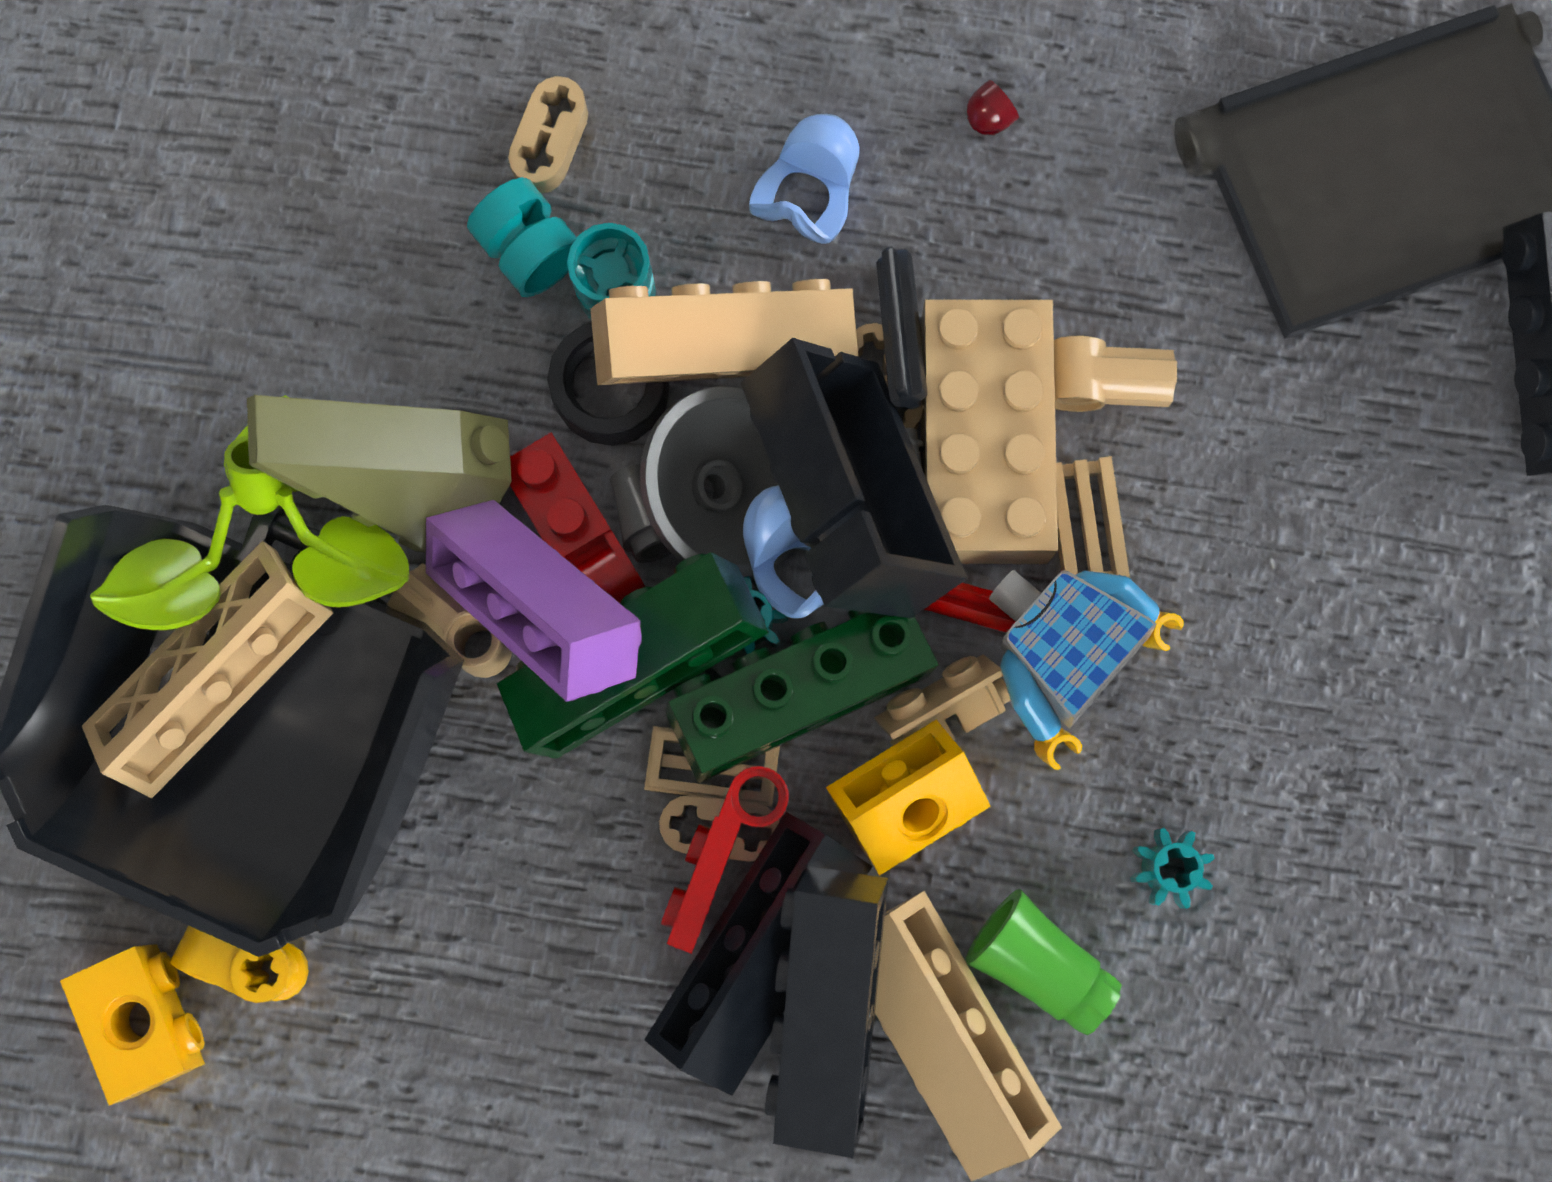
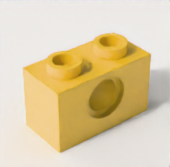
M937 719L826 787L855 841L879 876L991 807L965 753Z
M157 944L131 947L60 980L109 1106L134 1098L205 1065L200 1052L204 1048L203 1033L194 1016L184 1012L175 990L180 986L177 968L171 965V957L166 952L160 953ZM137 1003L143 1005L150 1015V1027L144 1037L135 1034L129 1022L131 1010Z

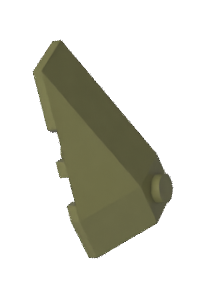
M253 395L247 398L250 466L314 499L325 497L352 511V519L367 527L378 525L400 537L398 543L416 552L426 553L427 517L490 500H495L500 504L512 482L507 419L449 409Z

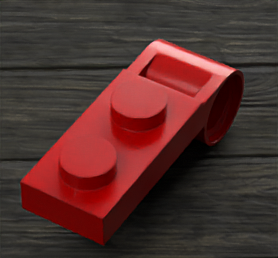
M552 432L510 456L512 479L510 486L543 541L619 603L629 593L646 587Z
M763 766L749 767L741 771L733 779L720 814L714 817L711 828L698 824L685 858V862L696 865L687 891L676 886L674 887L661 921L662 925L672 928L667 945L690 954L694 951L742 823L753 827H764L776 822L784 814L789 800L788 788L783 778L776 771ZM755 777L769 779L778 790V803L775 809L765 816H754L747 813L740 803L742 786L748 780Z

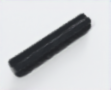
M888 247L881 252L882 257L877 260L876 266L889 399L896 408L907 407L912 410L920 407L922 404L921 400L927 396L913 258L907 249L896 250L893 247Z

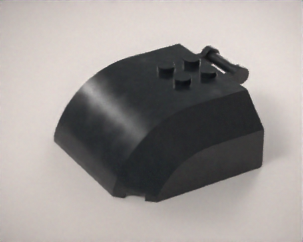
M100 505L59 514L54 522L0 689V790L15 820L6 826L17 849L258 957L281 949L288 942L318 931L320 934L343 925L349 919L370 885L399 829L419 782L464 659L425 622L374 600L349 607L330 606L334 613L153 798H150L100 772L82 725L176 629L148 630L120 623L98 610L93 605L90 594L104 583L113 567L125 555L135 548L154 540L172 539L187 542L200 552L203 560L209 553L214 531L193 522L110 505ZM278 506L270 513L253 515L243 544L226 537L220 563L209 574L220 585L262 540L271 547L276 540L300 551L308 548V546L300 541L288 517H286L284 509ZM307 526L310 532L317 537L319 536V530ZM284 562L293 576L292 565ZM267 572L252 585L248 598H251L270 578ZM219 620L207 631L203 645L216 633ZM174 667L162 677L157 692L170 680ZM128 713L109 732L112 739L123 729Z

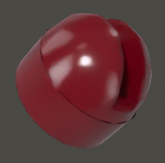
M988 80L979 87L970 97L967 104V119L971 127L982 135L1000 133L1019 119V114L1013 103L992 80Z

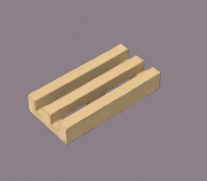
M1112 456L1101 457L1097 461L1090 462L1084 459L1076 460L1072 464L1062 465V462L1056 463L1058 552L1061 571L1065 570L1074 575L1078 574L1064 480L1075 478L1088 571L1122 575L1130 578ZM1089 476H1097L1111 571H1103Z
M653 726L644 790L682 796L695 795L725 799L729 790L728 787L660 779L661 767L692 771L685 756L663 754L665 742L679 744L673 729ZM780 746L762 754L766 755L764 767L777 772ZM740 764L718 775L736 777L741 771L754 766ZM763 777L752 778L762 780L761 792L741 789L740 801L772 807L775 785L769 779Z

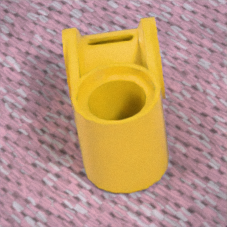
M189 925L170 960L171 965L178 970L206 983L219 986L246 1001L254 1003L290 999L304 987L309 973L308 961L305 955L294 944L288 942L281 949L258 957ZM272 960L270 969L278 974L276 983H267L269 974L262 970L264 961Z

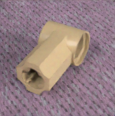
M1067 336L1054 339L1055 409L1085 412L1101 409L1105 404L1169 407L1173 402L1177 383V361L1174 357V350L1106 347V342L1102 339L1089 336Z
M424 563L409 571L408 582H405L400 589L394 591L387 603L390 608L425 622L464 659L461 668L475 677L488 678L499 674L506 668L512 657V651L491 633L492 642L488 651L477 658H466L465 645L469 637L476 632L489 630L426 574V565Z

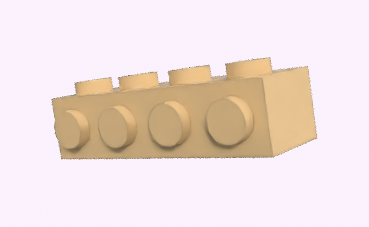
M810 279L792 283L793 291L771 292L770 282L767 281L738 283L732 286L733 293L710 294V285L701 283L674 286L671 288L672 296H648V287L625 286L610 289L609 298L603 299L590 308L597 385L748 377L792 337L830 348L835 356L839 352L858 356L853 288L830 289V280Z
M922 891L885 911L875 1014L914 1080L918 1092L923 1096L947 1138L951 1150L959 1159L971 1181L1030 1159L1062 1127L925 891Z

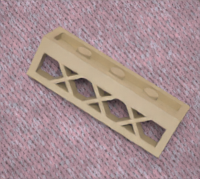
M263 540L219 585L221 596L212 610L201 619L177 628L82 725L102 774L153 798L334 613L330 606L316 603L303 594L277 550ZM267 572L270 578L251 598H248L252 585ZM219 620L216 633L203 645L207 631ZM174 667L170 680L157 692L162 677ZM128 713L123 729L112 739L109 732Z

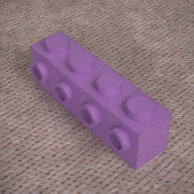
M495 500L426 518V574L566 702L588 694L598 693L605 688L636 678L638 647L641 643L640 620Z

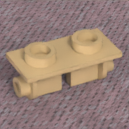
M985 655L977 658L974 656L962 658L950 664L942 672L943 678L922 690L919 688L909 689L895 696L887 704L888 710L874 718L881 728L893 739L890 741L891 746L936 719L955 740L945 719L955 714L963 731L968 733L1005 712L1004 704L1011 700L1006 684L1001 678L1003 676L1001 668Z

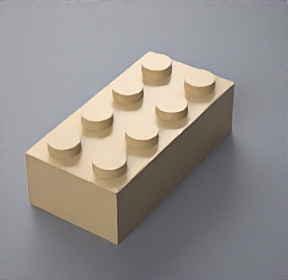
M925 300L920 320L927 396L922 400L921 441L924 442V450L921 451V464L962 564H1048L1058 551L1053 300Z

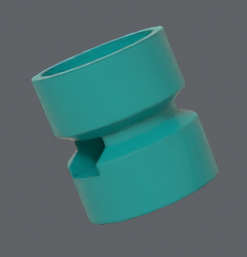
M524 177L512 179L486 195L470 214L466 227L489 257L500 258L498 265L500 271L521 297L528 298L551 288L569 273L567 259L570 247L577 237L562 218H550L552 212L550 204L531 180Z
M609 222L593 225L580 233L571 245L567 259L569 276L578 302L589 319H591L590 308L603 299L609 298L610 289L625 286L648 287V296H655L656 286L647 246L640 236L625 225Z

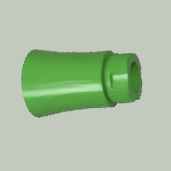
M1021 889L1012 892L995 909L975 937L966 955L965 961L967 965L999 980L1035 1003L1056 1020L1063 1019L1071 1027L1084 1035L1093 1033L1108 1018L1121 996L1122 984L1110 973L1100 968L1101 963L1099 960L1077 945L1050 921Z

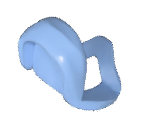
M816 114L801 120L787 137L779 159L757 181L749 202L750 213L766 221L788 219L801 235L813 242L827 244L833 241L841 231L847 218L849 186L859 158L858 139L851 127L840 117L831 114ZM793 173L808 174L820 180L828 189V206L815 224L797 205L787 201L773 203L780 183L788 175Z
M779 485L769 487L753 499L746 512L743 522L744 544L759 592L766 597L771 606L787 617L799 619L808 616L823 605L822 598L816 590L807 600L796 594L779 579L774 570V562L782 553L788 550L803 549L809 551L811 547L800 542L793 532L791 516Z

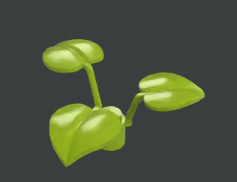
M247 425L225 450L224 468L230 485L219 491L221 506L208 555L202 560L200 552L194 546L180 540L160 539L148 542L125 555L113 567L104 583L90 594L93 605L105 615L120 623L140 629H176L201 619L212 610L221 596L219 584L209 572L215 570L220 563L233 508L236 505L256 515L270 513L279 505L282 506L298 538L304 545L308 546L294 559L292 565L294 580L307 598L324 606H355L400 589L405 582H408L409 564L399 544L378 525L367 527L351 517L340 516L327 522L321 529L318 537L310 532L293 500L292 492H298V490L249 465Z

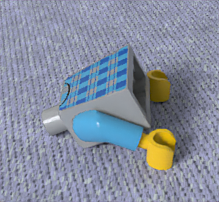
M1012 570L989 597V600L1016 621L1002 639L1001 650L1004 655L1000 664L1013 709L1035 739L1034 750L1036 755L1055 770L1061 769L1053 757L1054 749L1059 743L1064 741L1067 747L1076 754H1079L1082 750L1080 740L1063 729L1061 722L1070 729L1141 646L1169 651L1170 646L1165 644L1160 637L1162 625L1175 630H1182L1184 626L1181 616L1175 613L1159 612L1158 604L1134 581L1122 575L1087 570L1074 575L1062 570L1041 593L1015 570Z

